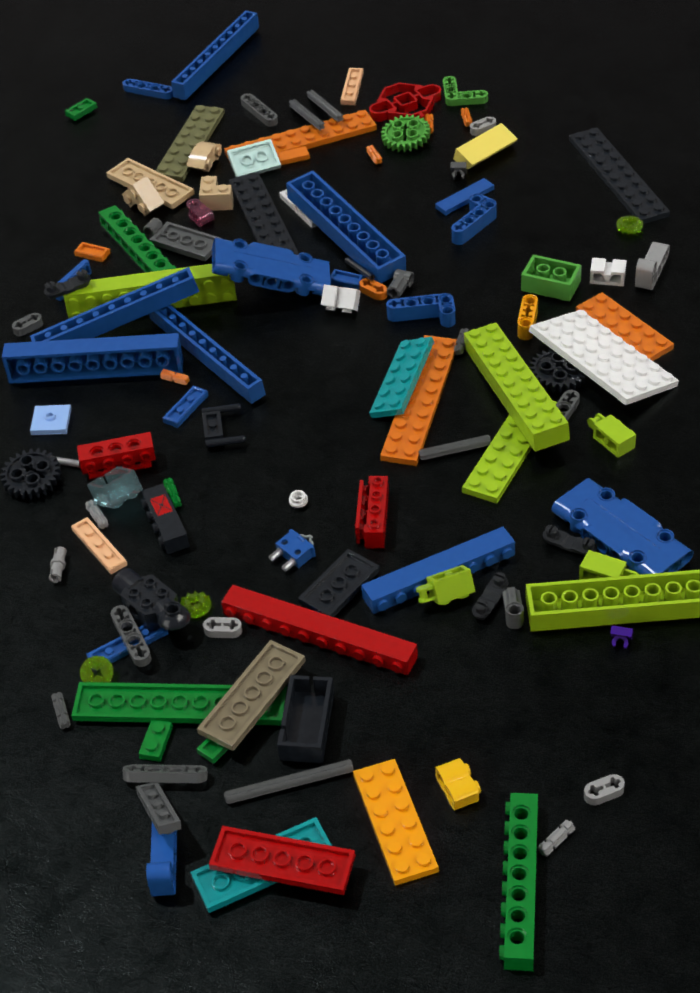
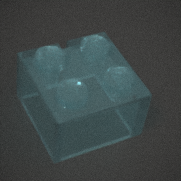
M119 466L104 474L108 482L107 485L102 476L87 484L96 504L112 509L120 507L123 504L122 502L127 499L137 497L138 493L143 490L135 471Z

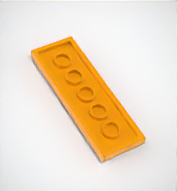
M392 759L353 771L355 782L394 885L438 873V864L396 760Z

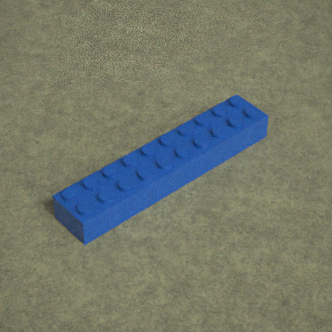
M314 171L286 183L288 199L352 260L374 274L375 281L383 283L393 278L396 269L406 270V255Z
M179 333L4 343L2 361L9 384L160 375L163 369L182 373L184 360Z

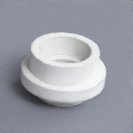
M295 490L289 497V503L295 508H300L308 503V497L304 491Z

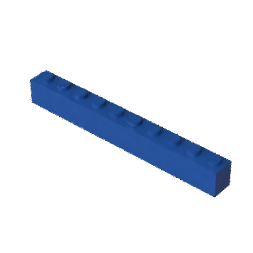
M245 10L171 81L173 97L186 100L259 29L258 14Z
M187 267L30 335L31 341L94 338L200 291L190 268Z
M168 305L149 314L150 319L167 334L179 333L181 346L248 402L253 404L266 395L262 379L174 307Z

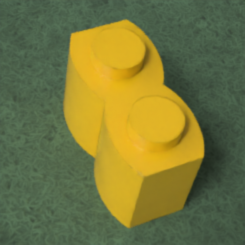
M458 758L435 767L436 779L454 811L479 801L481 788L477 780L473 781L471 778V770L467 763L464 764Z

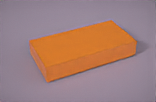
M306 146L277 152L281 165L310 159Z
M82 242L74 251L75 256L104 262L111 253L110 248Z

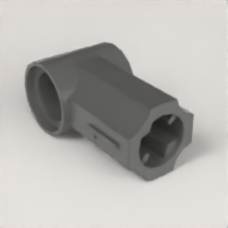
M396 269L393 281L387 288V294L392 299L400 297L406 287L412 286L414 273Z
M509 587L502 592L506 625L511 629H519L524 625V607L520 590L515 589V587Z

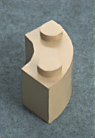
M205 141L199 142L191 151L187 166L192 169L209 172L213 162L219 160V156L222 153V145Z

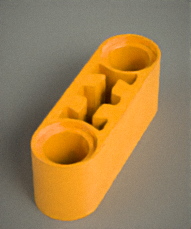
M532 294L525 295L521 302L517 333L518 338L521 340H529L533 337V334L529 332L530 325L536 324L538 298Z

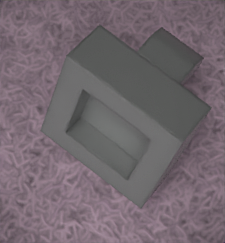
M451 162L450 168L453 179H456L457 174H461V178L464 180V174H467V163Z

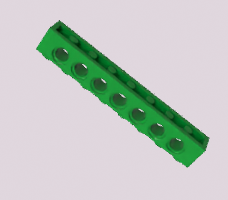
M116 205L98 212L102 227L145 273L176 269L174 265L170 264L168 258L164 257L161 251L154 247L153 242L149 241L146 235L139 231L137 225H134L131 219L127 218L124 212L119 210Z
M511 793L510 802H506L505 815L510 816V820L505 821V835H509V841H504V855H508V861H503V875H507V881H502V896H506V902H501V917L506 918L505 923L500 925V938H505V943L500 945L499 960H504V970L533 971L538 794ZM519 919V920H522V921H521V922H514L513 920ZM513 941H520V942H522V943H520V944H514V943H512V942H513Z

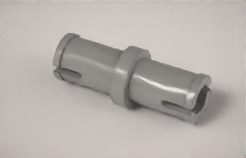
M61 546L54 549L53 559L50 561L49 580L53 583L61 581L62 571L66 566L65 556L67 550Z

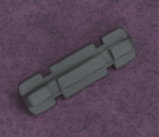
M468 328L460 329L456 341L457 345L454 347L456 356L463 355L465 349L464 333L468 332Z
M61 692L53 693L51 698L61 729L69 728L71 722L63 694Z

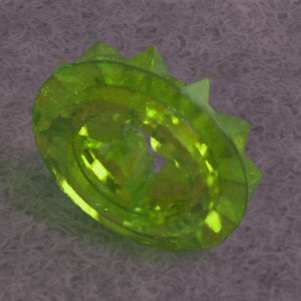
M635 216L621 217L617 221V230L621 231L622 234H636V232H641L643 221Z
M195 590L194 594L187 593L186 597H181L180 604L188 609L191 613V618L204 616L211 608L210 597L205 595L204 592L197 593Z
M102 656L88 658L80 668V677L83 682L108 683L111 682V678L114 675L111 662ZM100 668L103 677L99 675L93 677L94 674L91 669L98 670Z

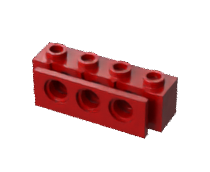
M151 432L77 446L82 474L88 473L89 479L152 467L151 461L156 460Z
M369 476L368 485H364V480H360L355 523L356 543L361 544V539H364L365 548H385L389 500L388 476Z

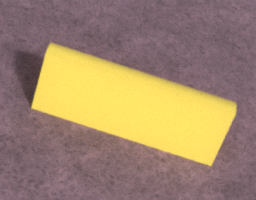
M500 123L456 148L453 159L456 162H466L467 169H470L514 144L518 139Z

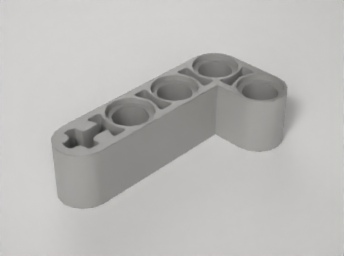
M652 242L645 259L639 258L637 262L635 287L653 290L668 258L670 245Z

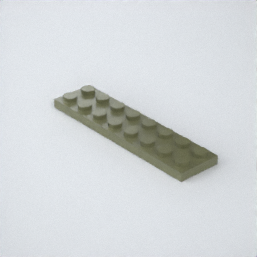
M196 105L155 171L178 182H184L191 170L187 166L191 151L199 142H208L225 114L224 108Z

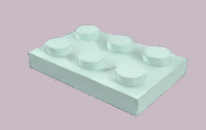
M271 139L227 150V155L236 177L246 176L251 173L260 174L281 168L280 160Z

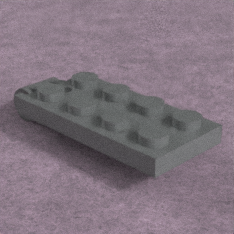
M152 218L143 228L145 235L151 237L149 241H152L154 246L205 262L212 256L214 238H220L168 221L163 225L158 218Z

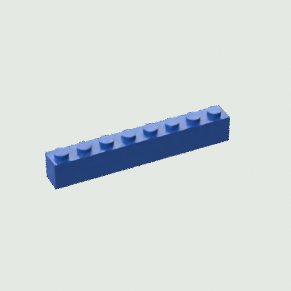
M500 527L362 584V597L373 614L384 611L389 607L419 596L416 588L427 584L426 577L460 565L466 566L471 569V573H475L480 569L514 556L515 541L504 527Z

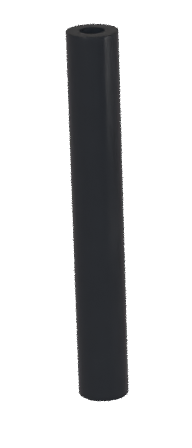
M349 257L345 259L346 264L370 281L375 279L374 274Z

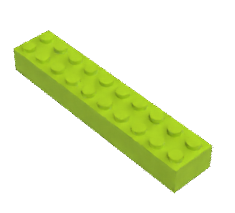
M212 264L191 266L189 268L200 292L170 305L174 308L237 300L235 283L230 279L229 275L227 277L212 274ZM187 267L90 280L87 287L63 295L68 318H72Z
M488 324L487 326L465 332L464 341L467 353L533 450L536 452L570 440L568 421L498 324Z
M700 570L526 584V606L530 630L532 632L700 618Z

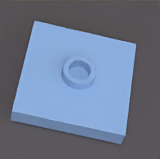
M71 405L35 406L30 428L31 435L67 434Z

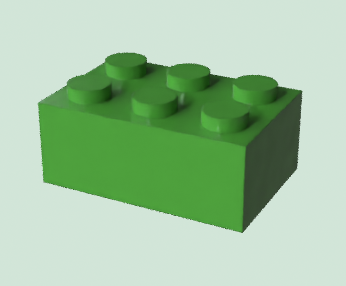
M532 255L521 274V291L570 301L581 282L582 265Z

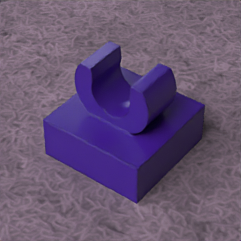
M612 625L610 634L611 637H614L612 639L613 647H616L618 640H623L624 649H627L629 645L628 640L633 638V629Z

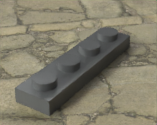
M159 783L136 786L137 795L159 835L171 834L181 829V821Z

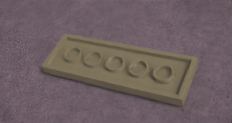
M270 640L197 728L198 734L234 751L289 683L290 675H295L306 662L305 656Z

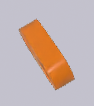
M364 278L359 282L360 291L375 300L387 298V286L375 280L370 281L368 278Z

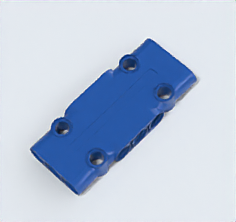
M214 238L212 245V274L227 277L229 275L232 281L238 283L243 282L244 278H248L249 284L282 292H293L295 290L301 296L309 295L310 291H312V294L322 296L324 284L331 285L329 261L312 258L310 254L305 252L296 255L292 250L253 242L247 244L242 239L230 241Z
M590 478L585 479L558 498L552 506L551 510L553 513L570 523V530L572 532L580 533L582 538L589 537L594 539L597 550L600 553L626 561L627 569L635 571L639 575L677 572L693 557V551L676 540L671 530L663 529L656 519L625 498L618 499L615 497L613 489L603 488Z

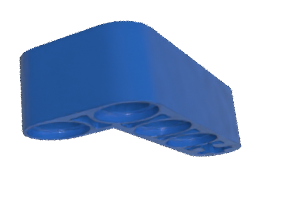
M479 193L470 195V212L451 226L453 244L462 245L496 219L497 202Z
M448 293L395 298L388 300L386 303L387 318L392 322L439 317L440 324L443 327H452L456 323L454 299Z
M152 822L151 861L146 865L149 890L152 897L175 895L177 830L171 834L159 835Z

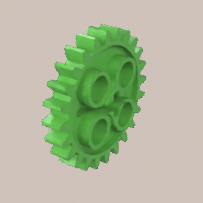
M408 114L405 117L400 115V118L394 117V121L389 120V123H385V127H382L381 131L384 146L387 145L388 149L392 148V151L397 149L398 152L401 150L406 152L407 149L411 152L412 148L417 150V146L422 147L423 143H427V139H430L429 135H431L428 121H425L424 118L420 119L419 115L414 117V114L411 117H408Z

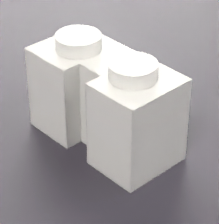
M592 258L590 284L624 286L627 260L613 259V262H606L604 258Z
M324 284L321 305L325 306L326 310L336 311V308L342 309L344 313L352 314V311H358L361 291Z

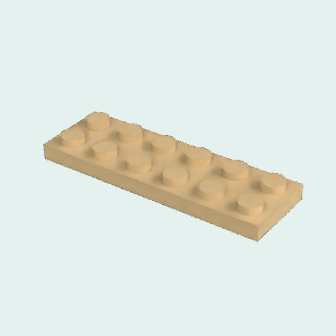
M129 158L106 172L107 178L127 188L147 176L164 201L163 205L171 209L176 208L195 194L193 188Z

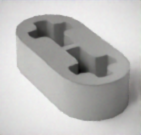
M485 117L471 123L470 134L479 136L496 126V119L494 117Z
M210 617L203 623L206 636L211 638H236L242 634V624L238 618Z
M612 774L588 783L584 788L585 801L590 805H599L621 796L624 793V779L619 775ZM593 791L595 794L598 793V796H595L594 794H590V792Z

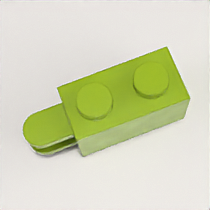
M598 413L594 418L587 420L589 427L593 429V438L619 458L635 448L636 434L613 415L604 417Z
M588 550L580 565L579 580L639 574L626 569V561Z
M464 565L426 577L427 584L416 588V592L420 596L418 598L419 603L433 600L439 605L449 604L451 600L457 598H466L469 594L475 592L471 569Z

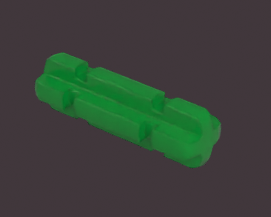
M170 477L164 479V487L174 508L180 507L182 505L181 499L178 496L179 494L173 479Z

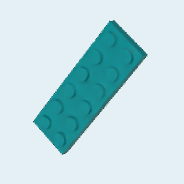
M421 337L400 342L369 412L372 418L404 414L434 344L432 337Z
M316 817L276 834V836L332 846ZM209 864L190 872L208 913L278 883L210 870Z

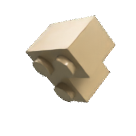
M147 176L132 184L122 194L125 203L130 208L137 204L139 211L144 216L164 204L161 196Z
M217 176L201 177L199 190L201 211L233 210L232 185H218Z

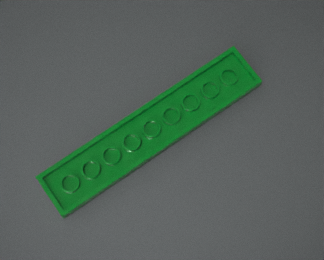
M79 682L71 717L73 721L150 723L151 720H161L172 723L201 724L233 685ZM285 686L255 725H281L287 686Z

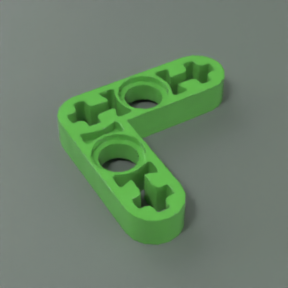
M447 76L443 78L446 105L461 106L488 102L487 91L458 92L455 77Z

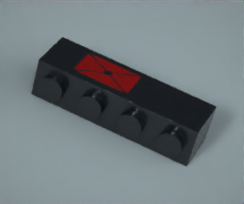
M164 484L142 490L143 498L140 499L143 510L147 509L148 521L153 522L154 534L159 535L157 538L160 547H164L167 554L188 548L187 533Z

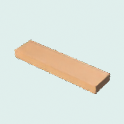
M349 68L340 100L341 105L356 104L364 73L363 68Z
M88 517L71 526L72 531L110 574L127 566L125 558Z

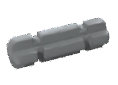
M94 500L87 501L85 503L86 509L90 512L94 521L98 523V527L100 529L108 527V520Z
M565 820L560 825L561 828L558 827L538 846L541 855L549 856L575 830L573 822Z

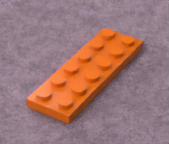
M603 292L576 306V311H586L589 316L597 319L601 325L609 328L612 333L621 337L627 344L634 346L638 352L646 355L652 361L674 349L673 342Z

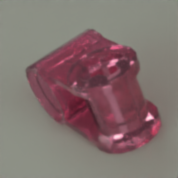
M190 199L187 201V207L189 208L188 217L197 226L201 227L214 220V214L211 209L200 200Z

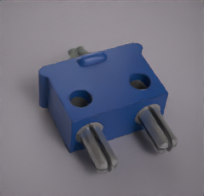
M290 529L289 533L275 543L277 550L269 555V559L274 561L282 555L288 560L282 566L284 571L289 570L293 565L299 569L312 557H316L312 541L313 536L310 534L307 536L298 534L293 529Z

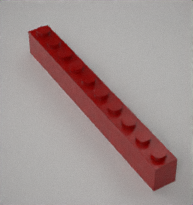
M236 585L231 586L221 601L223 614L227 617L238 618L247 624H253L265 630L280 633L283 636H290L302 642H308L320 648H326L338 654L353 657L359 661L372 663L377 667L390 669L396 673L408 675L418 658L416 643Z

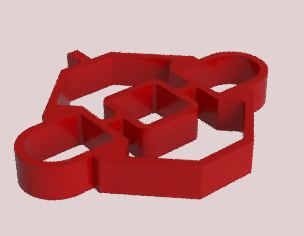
M396 83L384 87L377 102L369 107L370 117L376 122L394 121V117L400 118V115L405 117L408 112L417 110L418 103H420L426 109L413 114L414 117L419 115L420 119L424 118L425 120V115L430 114L434 103L442 99L441 87L435 84L422 86L408 83ZM398 92H403V94L394 96L393 102H390L386 98L387 96L396 94Z

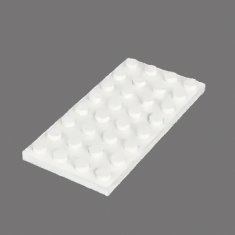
M577 310L530 325L529 332L625 405L678 386L679 380L671 373H668L658 364L648 359L646 355L638 352L634 346L623 341L621 337L612 333L609 328L604 327L597 319L589 316L584 310Z

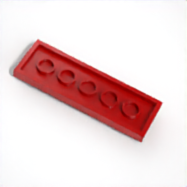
M222 825L209 862L210 870L344 895L356 854L355 850Z

